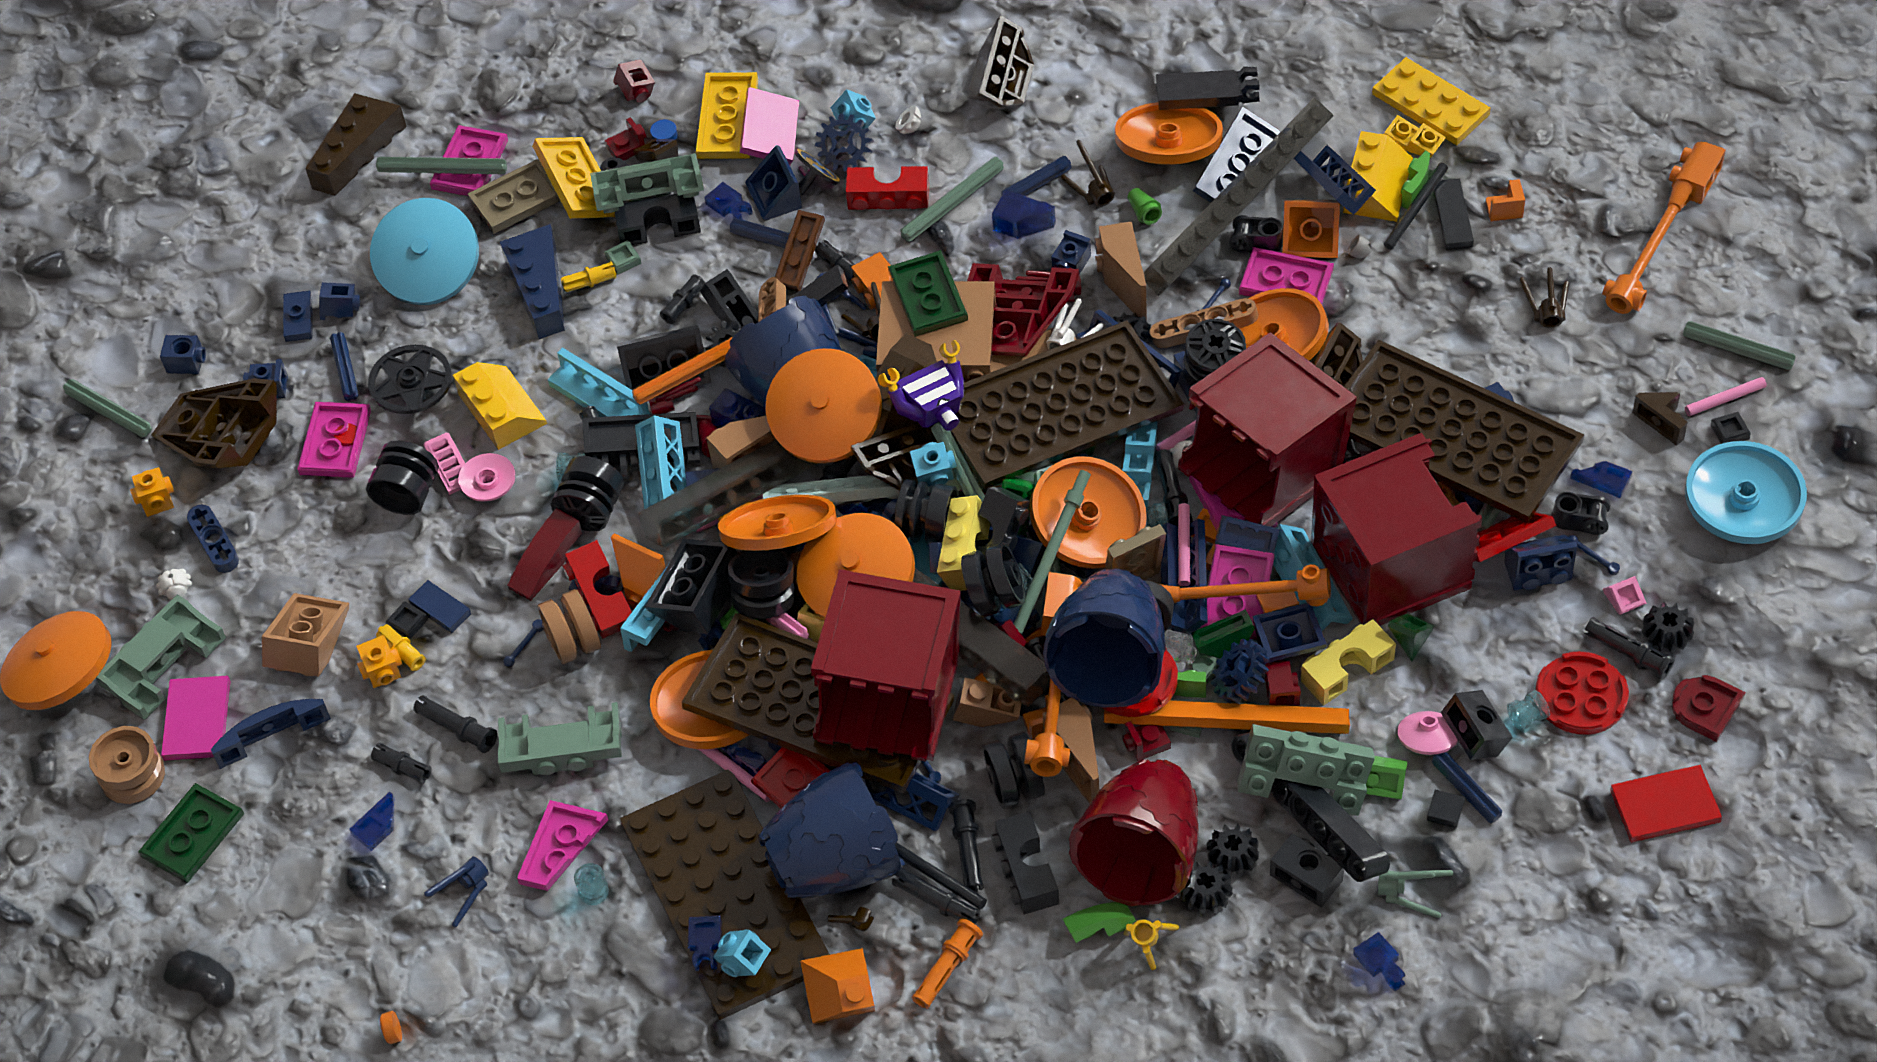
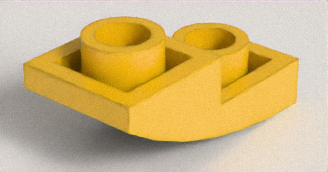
M1399 115L1395 117L1384 132V135H1388L1404 150L1417 155H1422L1425 151H1428L1430 158H1432L1446 138L1424 123L1418 128Z

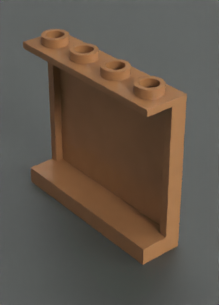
M882 281L876 357L877 373L890 349L906 333L914 336L892 281ZM954 281L967 311L968 320L916 336V338L932 345L937 362L943 360L945 363L948 362L947 358L940 354L939 348L945 343L946 350L952 354L951 341L956 340L960 345V351L955 357L956 360L960 361L964 381H970L991 373L993 315L996 305L994 282Z

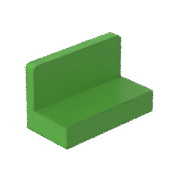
M1374 756L1375 759L1366 782V794L1402 800L1408 761Z

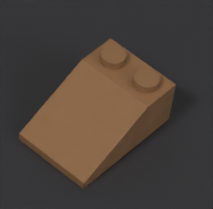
M1132 221L1099 226V238H1094L1096 254L1099 255L1095 256L1097 272H1102L1104 283L1133 313L1136 312L1138 317L1145 316L1147 320L1146 282Z
M766 416L730 422L724 427L714 430L711 435L706 437L712 468H720L722 479L728 480V487L732 492L792 455L776 440L769 428Z
M294 593L262 635V667L319 677L330 661L349 610V603Z
M1071 697L1059 706L1056 735L1063 739L1064 748H1070L1068 767L1062 766V769L1088 803L1091 804L1099 792V774L1091 725L1092 715L1086 705H1080L1076 699ZM1046 712L1043 713V728L1045 727Z

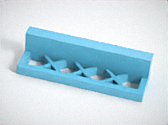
M561 348L557 352L561 367L548 378L550 387L584 408L587 406L596 407L599 417L650 414L647 402L639 405L634 400L633 390L568 350Z
M654 415L635 425L646 530L655 534L668 527L687 531L692 527L687 497L680 422ZM664 428L670 429L671 441L666 437ZM667 453H669L674 460V468L670 465V463L667 460ZM670 480L677 486V494L671 489ZM674 506L680 513V520L674 519Z
M1279 524L1276 527L1280 530L1274 551L1273 565L1281 580H1296L1297 570H1302L1310 564L1318 566L1319 569L1325 568L1303 528ZM1331 580V598H1328L1327 602L1321 606H1312L1322 631L1331 622L1348 624L1353 619ZM1294 592L1299 605L1307 603L1306 600H1299L1298 592Z
M666 568L620 627L624 649L630 652L634 650L638 643L647 646L665 622V620L647 611L645 606Z

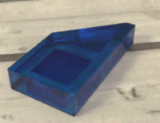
M1608 461L1595 463L1590 468L1582 470L1578 468L1573 469L1570 479L1621 498L1632 478L1633 471Z
M389 791L349 828L350 834L371 851L394 831L395 798L393 794Z

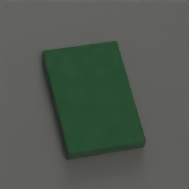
M941 250L888 266L889 275L914 337L968 320L967 311Z
M195 783L140 848L138 853L143 859L188 884L242 818L244 812L242 808Z

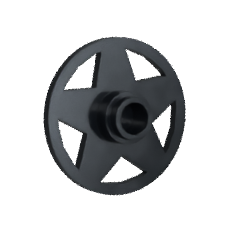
M405 345L387 352L377 360L370 371L368 387L373 400L383 409L397 414L418 413L431 408L446 395L451 386L452 371L447 358L440 351L426 345ZM416 352L407 362L396 358L405 353ZM433 356L443 364L445 372L430 369ZM382 368L388 378L375 388L376 377ZM440 388L433 397L423 402L425 391ZM401 396L406 406L393 405L385 400Z

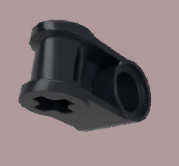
M1240 215L1233 219L1234 233L1229 240V245L1232 249L1239 252H1252L1253 247L1276 252L1282 249L1283 228L1281 221L1277 218Z
M1563 492L1556 497L1552 516L1556 527L1559 529L1600 535L1608 530L1609 524L1606 517L1611 503L1602 496Z

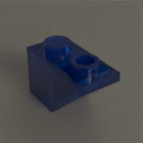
M1005 190L992 212L993 231L1016 239L1054 228L1056 224L1055 206Z
M727 388L709 406L711 421L717 428H722L730 422L766 416L765 407Z

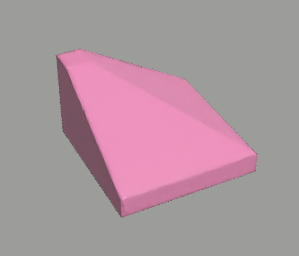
M1635 576L1603 588L1604 594L1619 615L1647 604Z

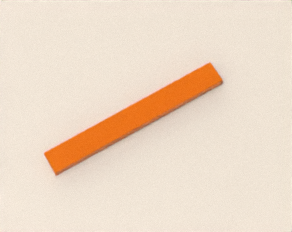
M1170 700L1158 711L1141 717L1119 716L1104 709V723L1125 724L1131 721L1132 724L1245 730H1251L1252 724L1290 732L1349 734L1350 728L1349 709Z

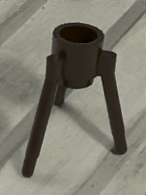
M1077 140L1076 144L1094 180L1089 183L1087 193L1066 175L1062 174L1061 179L1085 198L1088 205L1095 203L1098 207L1106 206L1115 196L1103 165L1098 166L1100 178L1082 141Z
M1548 267V298L1544 299L1538 308L1525 278L1520 277L1519 281L1534 313L1535 322L1540 321L1543 327L1553 328L1566 320L1565 308L1568 296V281L1563 283L1560 303H1558L1554 295L1553 269Z
M872 282L871 288L878 314L870 317L866 326L861 325L846 314H842L841 318L859 330L863 336L869 335L873 341L878 343L881 299L876 283Z

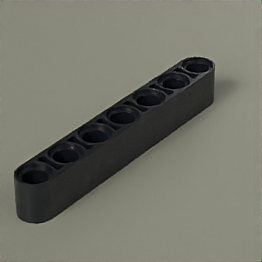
M1250 732L1234 737L1231 742L1232 753L1241 765L1244 760ZM1278 778L1274 779L1270 791L1272 797L1355 881L1363 882L1388 872L1390 860L1385 850L1322 787Z

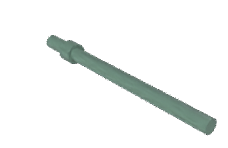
M1080 470L1072 490L1067 491L1064 498V503L1066 504L1027 591L1025 603L1021 605L1014 621V625L1021 635L1075 510L1080 508L1083 502V492L1091 476L1087 471Z

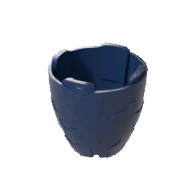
M798 296L791 298L787 306L775 311L757 324L749 323L745 325L730 340L731 348L725 355V365L742 387L766 409V397L770 384L777 372L788 361L810 350L823 348L841 350L835 331L830 326V321L817 299Z
M1103 569L1089 576L1072 594L1065 598L1049 625L1045 636L1043 652L1045 668L1054 684L1068 697L1098 707H1128L1140 702L1141 699L1152 693L1159 684L1163 656L1166 651L1162 614L1149 585L1139 576L1136 577L1129 571L1121 569Z
M847 762L828 773L825 772L818 776L791 798L757 836L761 847L766 846L765 858L780 887L786 889L784 893L787 898H813L859 889L894 876L897 872L901 871V866L905 865L895 847L898 835L885 808L876 806L861 779L863 771L858 763L850 764Z

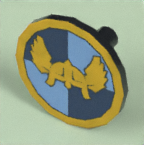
M801 149L795 151L798 159L806 165H802L797 169L801 177V181L798 183L801 195H804L818 175L832 184H839L840 179L825 164Z

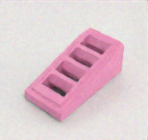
M444 433L423 444L424 449L430 452L438 462L439 469L437 475L448 494L451 495L461 490L458 478L450 482L448 480L459 475L461 468L465 464L450 434ZM452 455V457H449V458H447V459H445V460L439 462L440 460H442V459H444V458H446V457Z

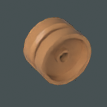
M577 589L562 594L561 604L564 614L558 604L552 599L537 605L546 637L562 665L577 659L578 651L574 642L575 639L581 650L586 654L601 649L596 628Z
M121 726L112 728L95 741L89 753V767L105 795L116 803L132 804L141 802L153 795L162 785L165 776L164 762L149 734L138 727Z

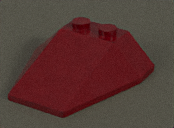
M972 263L967 281L995 283L996 305L993 315L991 355L1026 357L1072 296L1079 276V269L1052 267L1047 282L1003 279L998 264Z

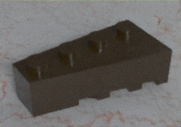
M354 93L305 168L312 189L336 196L358 174L357 170L362 165L369 164L374 159L373 154L382 146L386 147L392 142L391 137L397 131L401 133L407 127L401 106Z

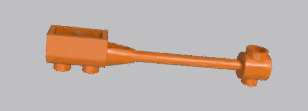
M1697 142L1692 149L1684 148L1679 161L1683 163L1682 167L1675 165L1669 176V181L1672 182V191L1667 205L1668 208L1630 274L1619 275L1616 281L1608 279L1604 286L1602 295L1606 296L1605 301L1610 309L1620 314H1627L1632 309L1640 311L1647 296V290L1643 289V285L1639 281L1641 275L1676 214L1689 201L1702 204L1722 169L1726 149L1707 142Z
M1313 564L1305 566L1302 570H1297L1296 580L1188 588L1162 585L1171 594L1174 603L1188 599L1298 592L1299 600H1306L1311 606H1321L1327 602L1328 598H1331L1329 569H1319L1318 566Z
M1049 572L1040 636H1046L1049 625L1066 597L1082 584L1079 578L1073 575ZM1051 678L1044 733L1037 735L1034 740L1027 739L1024 764L1030 765L1034 773L1044 777H1052L1059 774L1062 766L1068 767L1070 748H1064L1063 739L1056 735L1061 690L1054 684Z

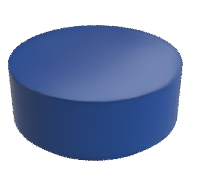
M670 120L656 121L650 128L652 140L677 139L676 125Z

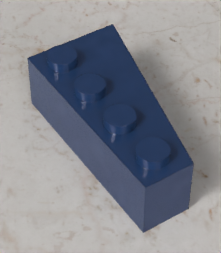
M551 224L500 241L505 264L539 340L565 331L557 250Z

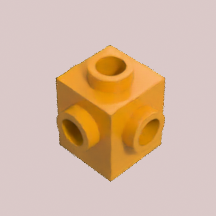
M159 467L132 476L135 487L131 488L130 491L136 505L141 503L147 517L174 508L170 493L174 492L172 482L169 476L163 477Z
M384 635L356 646L362 662L357 663L363 680L369 678L373 688L388 685L394 680L401 678L397 667L402 665L401 658L396 648L390 650Z

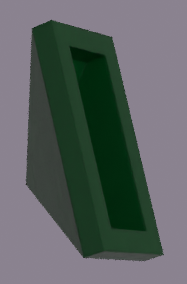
M1245 609L1192 632L1191 635L1200 653L1221 659L1223 651H1230L1233 642L1239 645L1241 639L1249 641L1255 627Z
M1409 613L1392 619L1388 623V628L1411 662L1434 628L1433 625Z

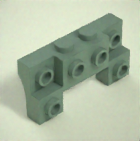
M696 153L590 173L597 211L603 210V213L618 211L619 207L624 206L623 201L626 200L636 202L655 195V197L667 196L673 191H676L677 195L689 198L699 195V191H704Z
M177 594L150 622L141 628L140 632L130 642L122 646L120 651L103 667L96 679L101 687L119 698L123 706L145 720L165 700L161 690L154 686L153 683L189 647L207 658L225 640L226 636L220 626L209 620L187 600Z
M611 703L612 711L597 713L594 706H588L589 725L587 721L531 728L528 714L522 715V723L506 725L504 717L498 718V764L501 773L532 769L533 775H551L554 772L567 770L581 771L584 768L594 767V760L622 757L621 718L618 703Z
M1252 724L1244 760L1237 779L1238 792L1268 798L1274 779L1278 778L1330 789L1329 795L1348 814L1358 816L1367 793L1366 782L1375 759L1374 751L1370 747L1340 742L1330 737L1320 738L1300 731L1290 732Z

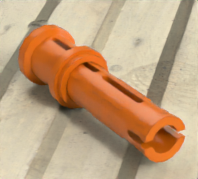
M960 919L957 922L958 928L950 940H945L942 944V954L920 987L912 995V1000L920 1007L929 1009L934 998L942 989L955 967L967 960L969 957L968 951L974 942L980 940L983 936L981 929L971 921Z

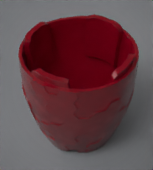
M1148 759L1139 760L1122 770L1119 775L1111 778L1099 790L1079 821L1075 823L1068 840L1071 861L1082 876L1100 890L1106 898L1128 906L1159 904L1172 899L1183 888L1185 889L1192 871L1199 840L1198 801L1189 777L1181 767L1168 760H1156L1155 762Z

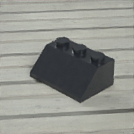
M698 325L616 343L625 384L631 390L705 352ZM709 369L683 382L685 383L700 377L701 382L693 386L711 383Z
M683 539L645 608L647 611L684 632L708 634L731 593L728 565L730 560L737 554V551L723 542Z

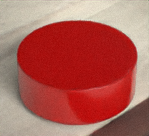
M348 423V429L342 434L334 435V438L338 439L342 446H351L354 443L358 427ZM344 424L339 426L335 431L341 430L344 427Z

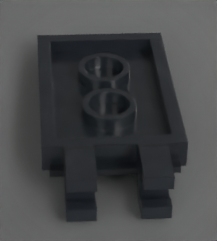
M1243 66L1240 71L1223 70L1156 74L1159 110L1223 107L1239 106V102L1243 104L1260 102L1259 92H1247L1250 89L1260 90L1259 80L1257 78L1245 79L1247 76L1258 77L1257 67Z

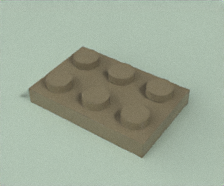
M539 159L468 193L469 201L493 234L560 201Z
M1161 524L1152 528L1145 527L1138 531L1135 536L1127 540L1120 539L1111 544L1107 550L1105 569L1129 571L1132 575L1139 576L1143 581L1160 573L1166 532Z

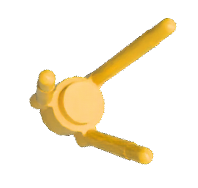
M1139 920L1133 925L1127 924L1123 934L1125 936L1131 934L1133 941L1139 947H1142L1150 969L1155 970L1156 965L1151 947L1158 940V931H1177L1179 926L1172 923H1161L1159 920L1153 923L1148 920Z

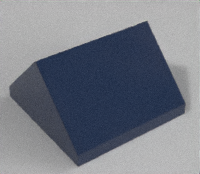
M775 145L745 181L764 220H769L802 208L798 181L781 147Z
M1308 603L1252 616L1258 643L1267 650L1265 656L1270 659L1269 662L1327 648V643L1313 607Z

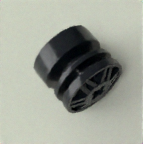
M1207 319L1197 323L1190 329L1186 338L1183 360V376L1189 386L1192 387L1246 349V339L1242 331L1233 323L1222 319Z
M400 440L390 441L384 444L377 460L376 468L373 469L366 486L367 495L375 504L385 510L401 515H415L422 510L429 493V488L432 486L439 469L438 462L430 452L421 446Z
M587 456L575 457L569 461L561 483L558 485L550 503L551 509L554 511L557 508L579 520L581 530L589 532L600 531L606 527L614 509L613 505L616 504L624 486L623 477L611 465L597 458Z
M906 479L903 482L896 502L895 525L900 528L907 539L910 536V541L913 543H917L920 540L923 531H925V540L928 545L929 543H942L950 501L952 498H958L957 487L936 484L929 496L928 484L921 481L916 485L914 480Z

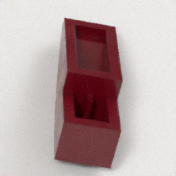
M556 508L541 526L522 555L507 585L508 589L532 601L566 562L565 553L582 535L579 520Z

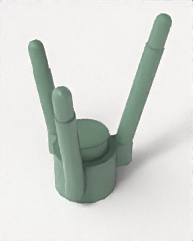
M1388 870L1387 873L1379 875L1378 895H1386V903L1399 904L1420 913L1440 918V912L1400 898L1398 893L1404 894L1406 879L1452 876L1453 871L1399 872Z

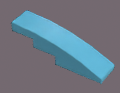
M1158 421L1128 432L1125 442V457L1122 471L1134 481L1140 490L1146 509L1149 506Z

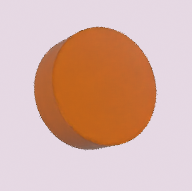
M390 1011L381 1014L380 1025L386 1042L390 1045L401 1042L402 1030L396 1013Z

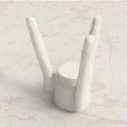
M1081 299L1076 300L1063 325L1062 322L1068 304H1065L1061 309L1052 334L1046 342L1049 350L1075 340L1074 332L1068 327L1082 302ZM1099 323L1082 337L1098 332L1104 325Z

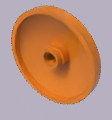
M1158 102L1149 103L1127 111L1117 120L1115 125V141L1121 151L1135 159L1155 164H1182L1200 160L1215 152L1223 139L1221 120L1217 115L1205 108L1159 110Z
M1280 288L1264 291L1248 298L1255 302L1259 317L1253 324L1239 328L1246 339V349L1270 332L1308 361L1322 348L1328 335L1329 323L1325 310L1316 297L1302 290Z
M836 349L810 350L788 361L773 378L766 397L767 422L776 440L793 456L813 463H831L853 455L850 449L851 446L869 440L874 434L882 409L880 389L868 367L855 356Z
M1084 456L1061 460L1042 474L1033 489L1029 506L1033 529L1041 543L1047 547L1066 504L1064 503V498L1067 491L1072 490L1080 470L1089 472L1091 476L1083 492V502L1080 508L1075 510L1056 557L1078 567L1104 568L1106 566L1107 550L1111 544L1120 539L1127 540L1145 528L1146 507L1142 494L1134 481L1124 471L1105 460Z
M783 495L757 500L730 511L719 521L718 529L720 540L731 548L751 551L774 550L802 544L825 534L836 524L837 516L835 505L826 498L814 495Z
M869 513L844 515L837 518L836 524L828 532L805 544L798 560L797 583L800 593L810 609L817 616L825 620L839 569L912 582L915 572L913 550L900 528L888 519Z
M84 611L62 613L39 623L18 640L2 665L0 685L4 694L14 705L26 710L51 708L73 698L91 684L105 666L112 645L109 630L97 616Z
M713 650L693 653L677 660L661 673L653 685L650 694V708L654 723L667 739L680 746L692 749H715L734 744L749 735L682 709V700Z

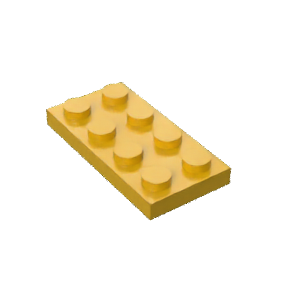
M1407 57L1372 88V95L1418 123H1424L1456 146L1490 115L1491 107Z
M757 72L705 73L696 145L697 159H750V155L739 152L746 92L748 87L758 89L759 79Z
M583 137L535 138L532 147L570 219L615 217L614 212L603 213V210L597 211L590 173L601 170Z

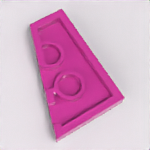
M550 800L518 874V883L548 891L608 821L607 814Z

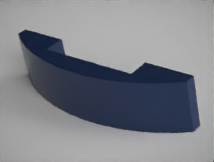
M300 699L280 703L261 710L236 724L214 744L211 751L219 768L222 769L248 757L244 749L246 746L297 723H300L304 732L331 718L323 699Z

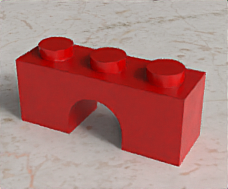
M901 166L899 178L891 183H882L876 180L874 167H847L846 199L848 210L928 208L930 184L928 166Z
M598 540L566 553V564L562 565L563 570L569 581H575L577 590L590 613L596 631L599 632L602 639L621 631L620 627L632 613L622 591L606 596L598 593L594 588L595 583L600 578L610 574L609 563Z

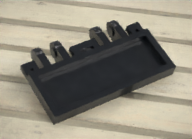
M696 412L582 418L585 456L601 459V461L609 465H620L619 473L623 477V481L628 482L626 457H630L631 467H640L635 425L655 415L680 422L683 454H687L688 464L700 463ZM664 428L666 437L671 441L670 429ZM667 453L668 462H674L670 454Z

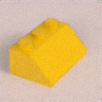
M1365 131L1360 132L1351 167L1376 191L1354 215L1397 222L1402 205L1401 189L1409 178L1408 167L1413 157L1388 135ZM1348 179L1346 186L1350 185L1351 179ZM1363 189L1356 191L1355 198L1363 191ZM1344 207L1343 213L1352 214Z
M476 362L453 374L458 395L498 450L547 424L546 419L507 366Z

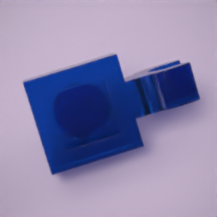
M1380 932L1353 948V955L1373 977L1381 972L1387 984L1394 991L1405 985V982L1402 980L1405 977V973L1395 964L1399 961V954Z

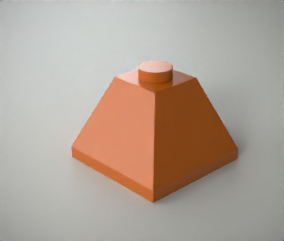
M1337 200L1284 201L1282 253L1300 257L1338 258L1340 203Z
M614 533L611 536V541L627 603L635 609L666 568L663 555Z
M863 948L800 961L812 1024L875 1011Z

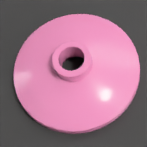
M494 453L481 454L467 461L461 468L458 477L459 486L462 492L470 499L482 502L496 500L504 496L512 488L516 476L513 464L502 455Z
M1421 711L1410 714L1398 726L1397 734L1399 741L1404 747L1415 753L1424 755L1441 754L1452 749L1458 742L1446 720L1438 712Z

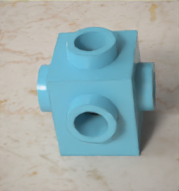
M847 89L830 107L836 120H839L840 113L845 115L846 120H848L851 114L854 115L855 123L860 119L863 120L865 123L862 129L868 128L876 119L871 109L872 105L866 96ZM843 125L839 126L838 128L841 131H845L848 127L850 128V126Z
M944 442L927 443L922 448L910 451L918 482H926L929 487L936 484H946L954 479L952 468H956L957 465L953 451L947 452Z
M750 930L730 931L719 941V949L713 957L722 964L721 969L732 977L756 975L771 949Z

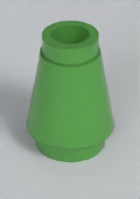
M1134 188L1128 193L1127 199L1141 223L1151 225L1161 218V204L1139 188Z

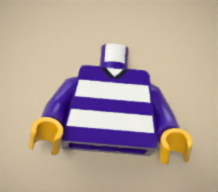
M956 340L951 341L952 354L946 350L945 343L939 348L940 354L947 358V363L943 360L938 361L900 380V374L895 368L887 369L891 378L890 381L884 373L879 375L878 382L881 386L888 387L889 391L887 393L899 415L917 421L922 427H929L940 422L946 431L954 429L959 424V419L955 414L959 411L960 401L964 397V378L960 361L956 360L955 357L960 351V345Z

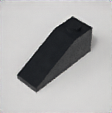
M728 269L705 282L700 293L721 321H726L729 326L732 321H736L739 328L749 323H758L757 311Z

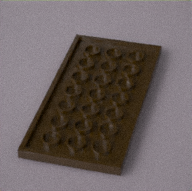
M1124 321L965 382L964 397L960 401L959 411L955 414L959 419V424L950 431L972 473L984 490L1002 483L1004 479L1015 478L1183 411L1185 404L1130 323Z
M1381 340L1376 342L1344 386L1357 396L1349 439L1377 451L1422 433L1426 439L1430 438L1432 441L1431 449L1435 457L1429 459V472L1434 479L1526 523L1533 517L1584 440V434Z
M735 613L682 700V709L835 768L847 762L850 764L856 762L863 771L861 778L904 794L921 761L911 759V755L894 752L892 756L878 753V749L866 748V751L851 748V744L833 742V745L820 743L818 740L813 739V730L819 712V690L817 686H814L811 666L818 643ZM952 693L950 694L945 717L954 702V694Z
M725 770L619 818L719 1020L803 982L801 960L830 955L801 899L787 898L784 893L786 889L781 888L765 858L766 846L761 847L757 836L763 828L735 775L731 771ZM750 930L771 951L756 975L732 977L721 969L722 964L713 956L719 949V941L725 934L730 931Z

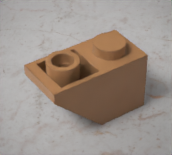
M965 677L957 694L953 720L978 727L1017 721L1023 692Z

